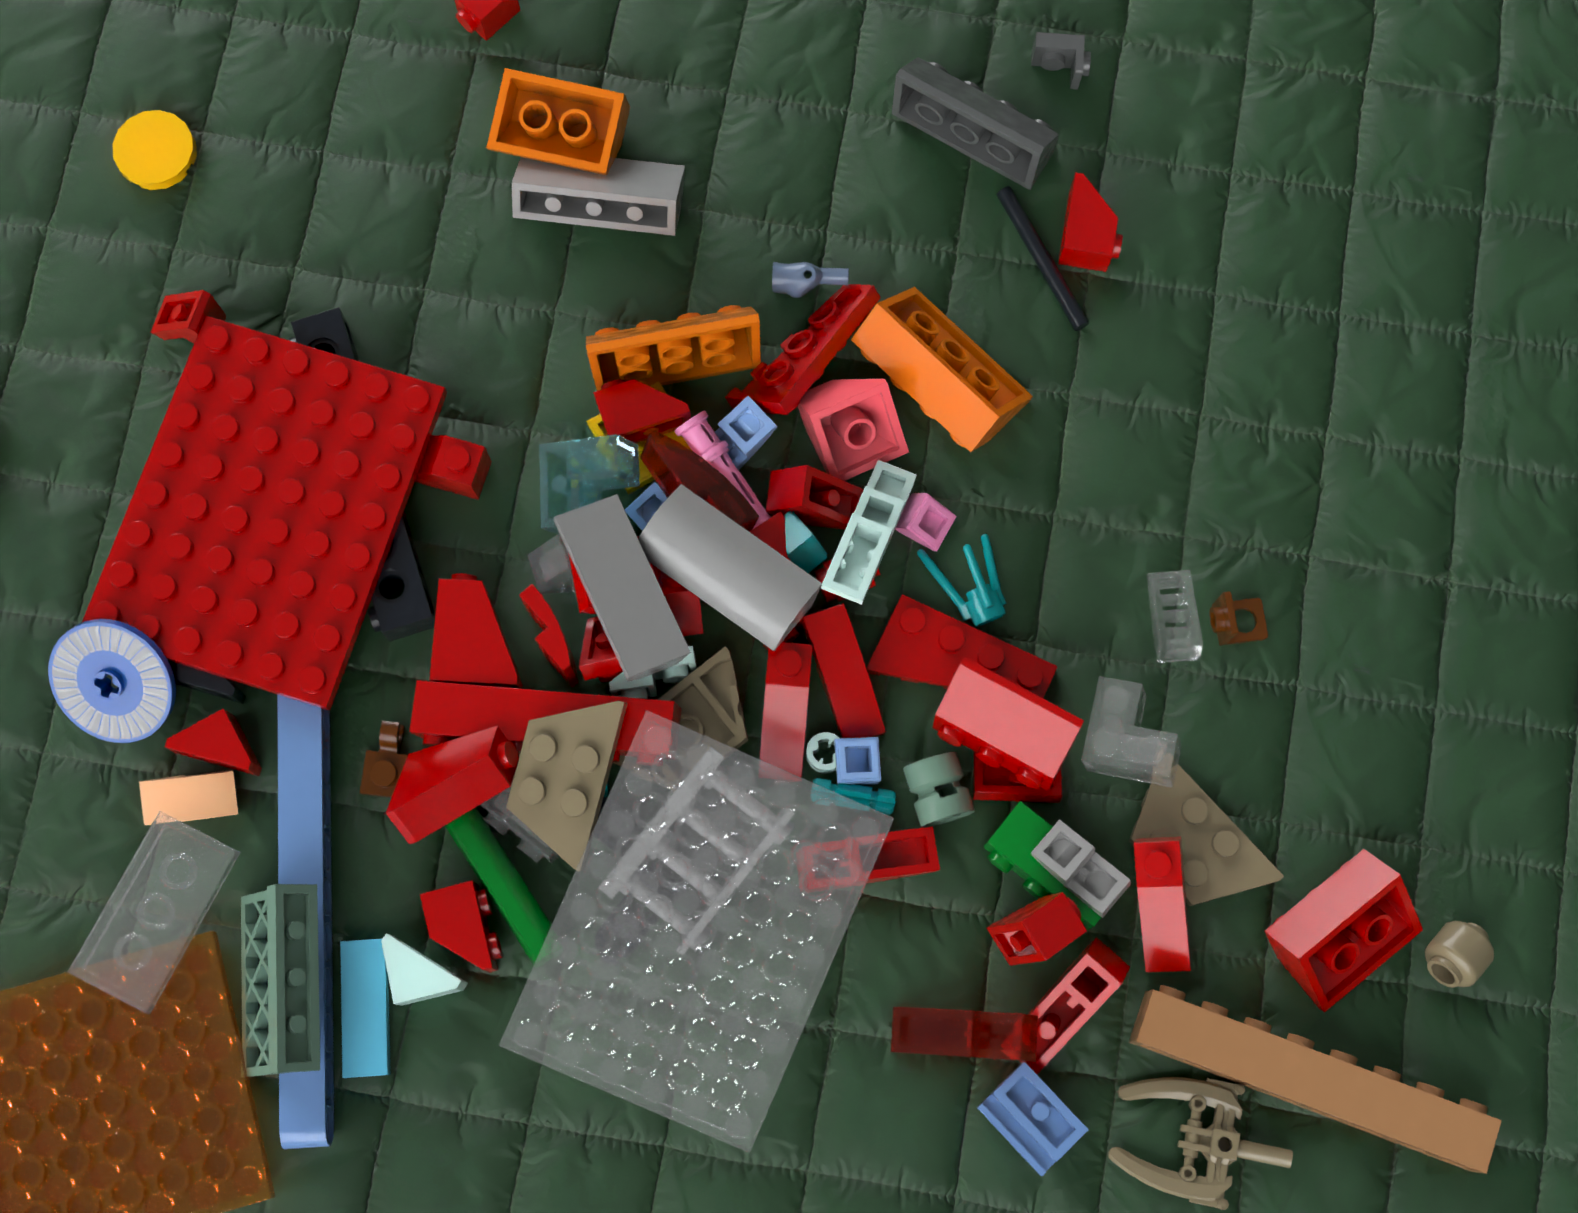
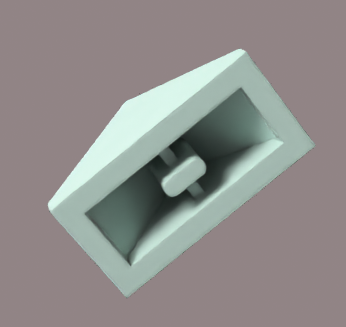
M386 933L381 940L393 1004L403 1006L460 992L467 986L468 982L395 936Z

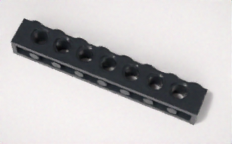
M339 307L291 322L295 337L289 338V341L359 361L349 324ZM405 511L402 514L391 544L393 545V550L385 560L372 596L374 606L368 608L369 618L374 631H381L390 642L432 629L435 625V610ZM394 583L405 584L404 592L400 597L386 599V590L390 585Z

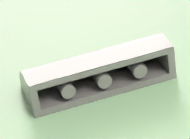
M521 157L512 180L513 218L675 236L681 211L685 166L615 158L608 174L602 175Z
M682 484L658 508L638 538L648 562L773 651L776 650L812 607L822 585L820 581Z
M616 494L555 516L553 519L627 681L641 679L672 667L689 655L691 652L618 495Z

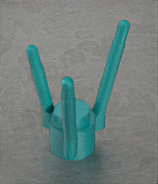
M987 534L981 536V542L990 585L985 584L971 546L969 544L963 546L967 563L977 587L966 593L968 602L962 599L923 549H919L917 551L918 557L957 606L963 621L972 618L975 627H979L1007 614L1003 606L1007 603L1000 588L993 550Z

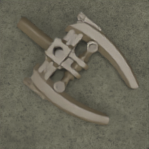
M1162 1077L1119 1087L1117 1094L1119 1098L1125 1101L1148 1098L1189 1101L1191 1117L1187 1119V1125H1180L1179 1130L1185 1133L1184 1141L1179 1140L1177 1143V1147L1183 1149L1182 1155L1185 1156L1184 1164L1179 1169V1172L1160 1168L1120 1147L1109 1149L1107 1154L1109 1159L1117 1166L1146 1185L1168 1194L1189 1199L1188 1202L1226 1210L1229 1207V1203L1224 1199V1193L1232 1186L1233 1176H1227L1230 1164L1237 1161V1158L1290 1168L1293 1151L1240 1139V1134L1234 1128L1235 1118L1241 1120L1242 1109L1237 1101L1238 1095H1242L1245 1092L1242 1084H1233L1206 1078V1081L1180 1077ZM1206 1106L1215 1108L1213 1124L1203 1129V1122L1200 1121L1201 1112ZM1198 1152H1201L1207 1160L1205 1177L1196 1176L1194 1160L1198 1158Z

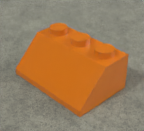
M505 68L486 148L491 151L607 175L622 146L630 105L624 93Z

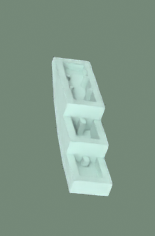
M880 460L877 461L857 507L850 517L821 589L862 605L904 510L917 474Z

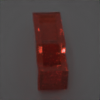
M658 431L649 433L640 458L667 498L682 484L747 531H751L754 528L759 515L723 474L681 443Z
M893 1007L891 1052L1036 1062L1038 1016L1023 1013Z

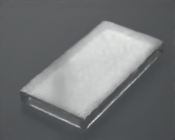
M159 811L70 966L68 973L146 1014H151L241 852Z

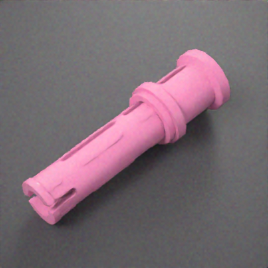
M704 410L683 423L674 432L677 437L682 436L696 456L694 461L696 465L708 470L748 531H751L771 518V516L766 512V509L761 505L749 484L732 462V459L727 454L729 451L728 443L726 440L720 441L708 423L707 418L709 415Z

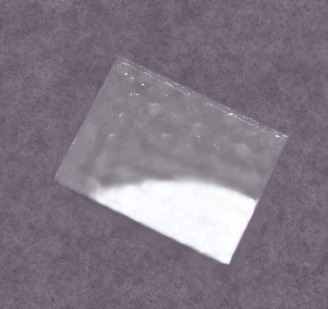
M646 710L499 1046L750 1153L894 818Z

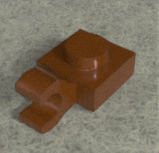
M382 720L379 735L380 750H366L360 794L392 798L408 756L400 754L405 726L400 725V722Z

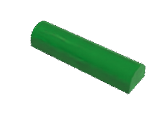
M477 807L445 825L479 881L487 889L493 903L534 967H539L566 947Z

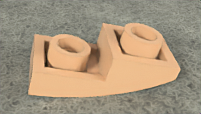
M232 770L139 781L144 825L176 823L238 814L234 772Z

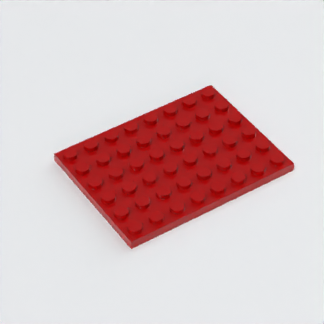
M205 315L82 622L93 619H110L126 623L142 631L152 639L169 661L330 711L447 395L445 387Z

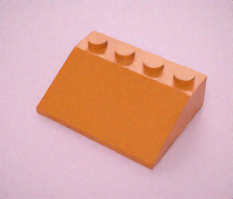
M729 305L712 314L686 313L679 316L677 320L660 323L657 320H647L637 324L635 328L619 330L618 328L610 327L598 330L595 335L586 336V350L596 390H601L602 385L616 379H623L625 382L635 379L648 386L659 381L662 386L755 369L761 363L759 315L751 306L741 308L738 305Z

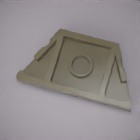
M726 646L657 699L675 701L682 708L676 760L663 759V766H649L636 763L637 757L620 755V761L612 763L674 791L710 745L726 759L749 740L733 658Z
M615 701L533 719L528 722L506 808L575 870H585L628 705L626 702Z
M1164 752L1158 758L1155 765L1157 767L1149 789H1147L1141 805L1142 809L1138 820L1134 824L1129 842L1134 846V841L1137 838L1181 836L1186 903L1189 906L1272 884L1284 877L1167 752Z

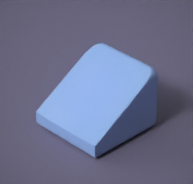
M878 737L841 738L834 740L837 783L877 785L881 781Z

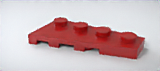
M843 285L808 318L811 324L808 329L799 331L794 335L791 334L780 344L783 352L771 364L767 365L761 362L750 373L754 380L742 391L735 387L725 396L731 407L734 409L749 396L764 413L788 415L800 404L803 395L823 375L826 366L837 352L846 346L848 338L860 323L864 322L871 309L881 298L874 285Z
M902 594L866 669L868 674L878 676L882 674L901 678L903 681L918 684L922 682L948 689L963 657H966L1035 695L1044 698L1058 666Z

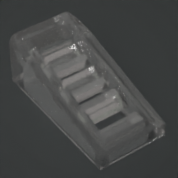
M1191 571L1148 573L1147 582L1157 662L1199 659L1203 648V640ZM1182 588L1183 592L1160 595V589ZM1184 605V609L1163 610L1162 608L1163 606ZM1186 622V626L1166 628L1165 626L1166 623Z

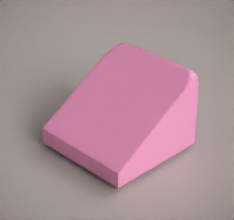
M912 493L906 502L895 530L928 549L937 552L957 516L928 493Z

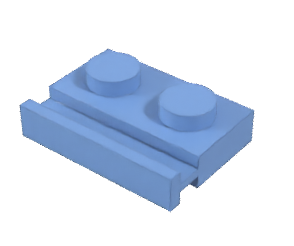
M1022 1062L976 1107L1041 1177L1088 1131V1128L1025 1062Z

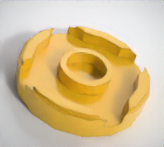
M161 110L143 111L129 118L118 129L112 144L113 159L122 175L131 183L133 182L141 188L148 190L167 189L181 182L188 174L186 171L190 168L191 163L194 165L197 157L196 141L186 123L175 114Z

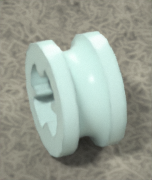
M818 733L808 742L806 749L807 762L816 772L827 774L836 771L835 753L832 755V763L822 764L823 758L818 762L813 754L818 752L819 743L828 742V748L832 744L835 746L834 740L840 738L833 733Z

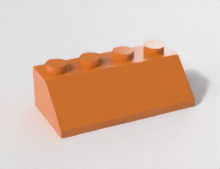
M916 287L878 302L851 338V341L860 348L861 354L868 361L877 364L890 376L894 386L907 392L920 404V409L925 415L937 420L949 432L950 437L956 444L968 449L970 452L989 442L1033 398L1022 385Z

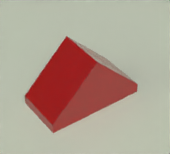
M224 708L169 737L164 746L178 755L255 776H260L262 770L236 717Z

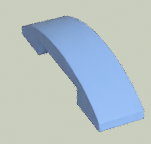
M747 396L717 424L720 428L715 433L720 441L726 440L728 443L729 451L727 454L739 470L772 435L777 425ZM691 453L659 484L654 482L625 509L628 516L642 531L658 508L681 484L705 501L720 489L708 470L696 465L694 453Z

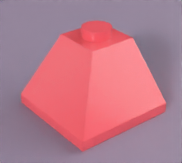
M885 379L830 380L807 390L801 398L798 409L804 427L827 474L846 481L875 468L878 460L889 462L909 453L890 389Z

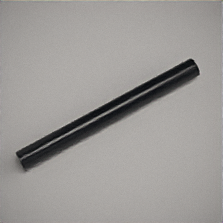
M1010 186L1004 187L996 195L1074 330L1079 331L1089 324L1087 317Z

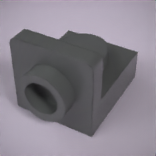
M1036 32L1031 54V66H1041L1049 71L1070 68V89L1078 90L1082 76L1089 75L1091 52L1084 51L1085 35Z

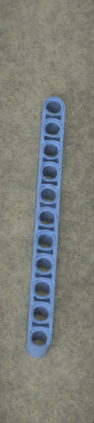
M277 694L278 884H317L320 1070L279 1074V1134L283 1149L330 1147L334 1136L330 711Z

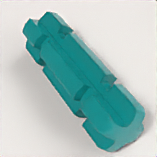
M816 778L812 782L810 799L813 802L828 804V801H832L835 806L865 811L873 808L876 813L889 815L893 813L895 808L896 793L892 790L880 788L878 791H872V787L856 784H831V780Z

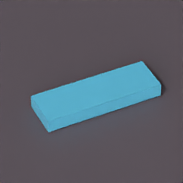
M382 939L340 941L342 1078L391 1075L389 979L381 943Z

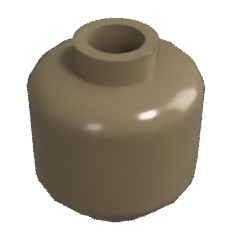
M1462 921L1447 922L1425 948L1427 968L1434 979L1447 987L1462 988L1474 985L1494 960V948L1487 932L1475 923Z

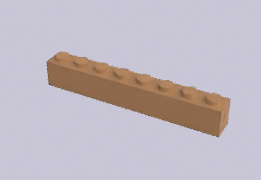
M1160 985L1159 991L1154 989L1145 991L1129 1043L1232 1082L1242 1084L1248 1088L1470 1172L1487 1174L1502 1121L1486 1115L1488 1111L1487 1106L1464 1098L1460 1099L1459 1104L1443 1098L1444 1090L1426 1083L1417 1082L1416 1088L1399 1082L1401 1074L1380 1066H1374L1373 1071L1356 1066L1358 1058L1338 1050L1331 1049L1330 1055L1313 1050L1315 1042L1299 1035L1288 1033L1287 1039L1270 1033L1271 1025L1249 1017H1245L1244 1023L1228 1018L1229 1010L1214 1003L1203 1001L1201 1007L1184 1001L1186 994L1177 989Z

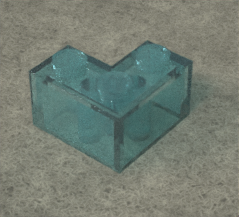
M617 434L539 444L541 529L560 535L553 520L555 516L601 500V491L640 486L639 446Z

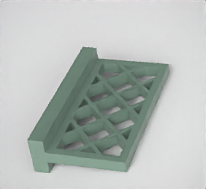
M317 884L267 886L265 891L241 897L242 1077L320 1070Z

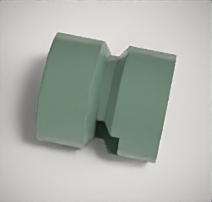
M948 752L928 757L903 768L910 793L918 795L914 808L921 828L941 825L975 812L969 789L960 786L959 783L964 773L957 752ZM941 789H942V791H943V797H942V798H940L939 793L937 792L938 790H941Z

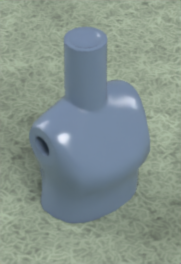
M773 262V293L788 294L793 298H801L819 284L848 285L849 268H820L808 262L790 264ZM807 274H812L810 278H806Z

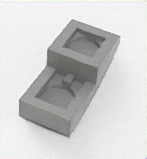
M1060 819L1031 852V856L1051 875L1102 918L1131 885V880L1097 854L1093 845Z

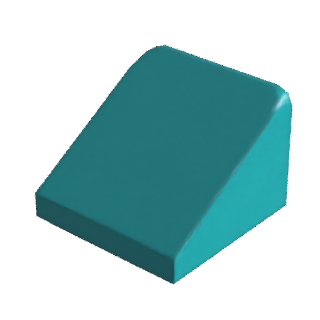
M787 512L785 514L787 556L791 562L809 573L828 558L826 556L827 552L794 512Z

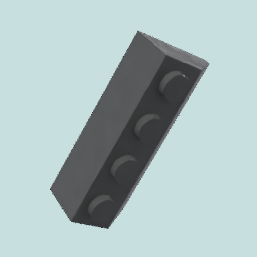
M917 57L900 68L896 74L892 115L1031 190L1053 155L1059 134L1053 131L1049 124L1039 119L1033 120L1018 112L1017 108L1011 103L994 99L983 93L982 89L975 83L961 81L950 75L943 66L935 62L928 63Z

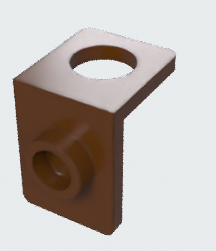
M1228 591L1223 592L1210 608V624L1213 632L1217 633L1219 646L1261 641L1268 637L1263 604L1260 598L1233 601L1231 592ZM1244 609L1253 614L1255 627L1252 631L1247 633L1238 631L1235 611Z

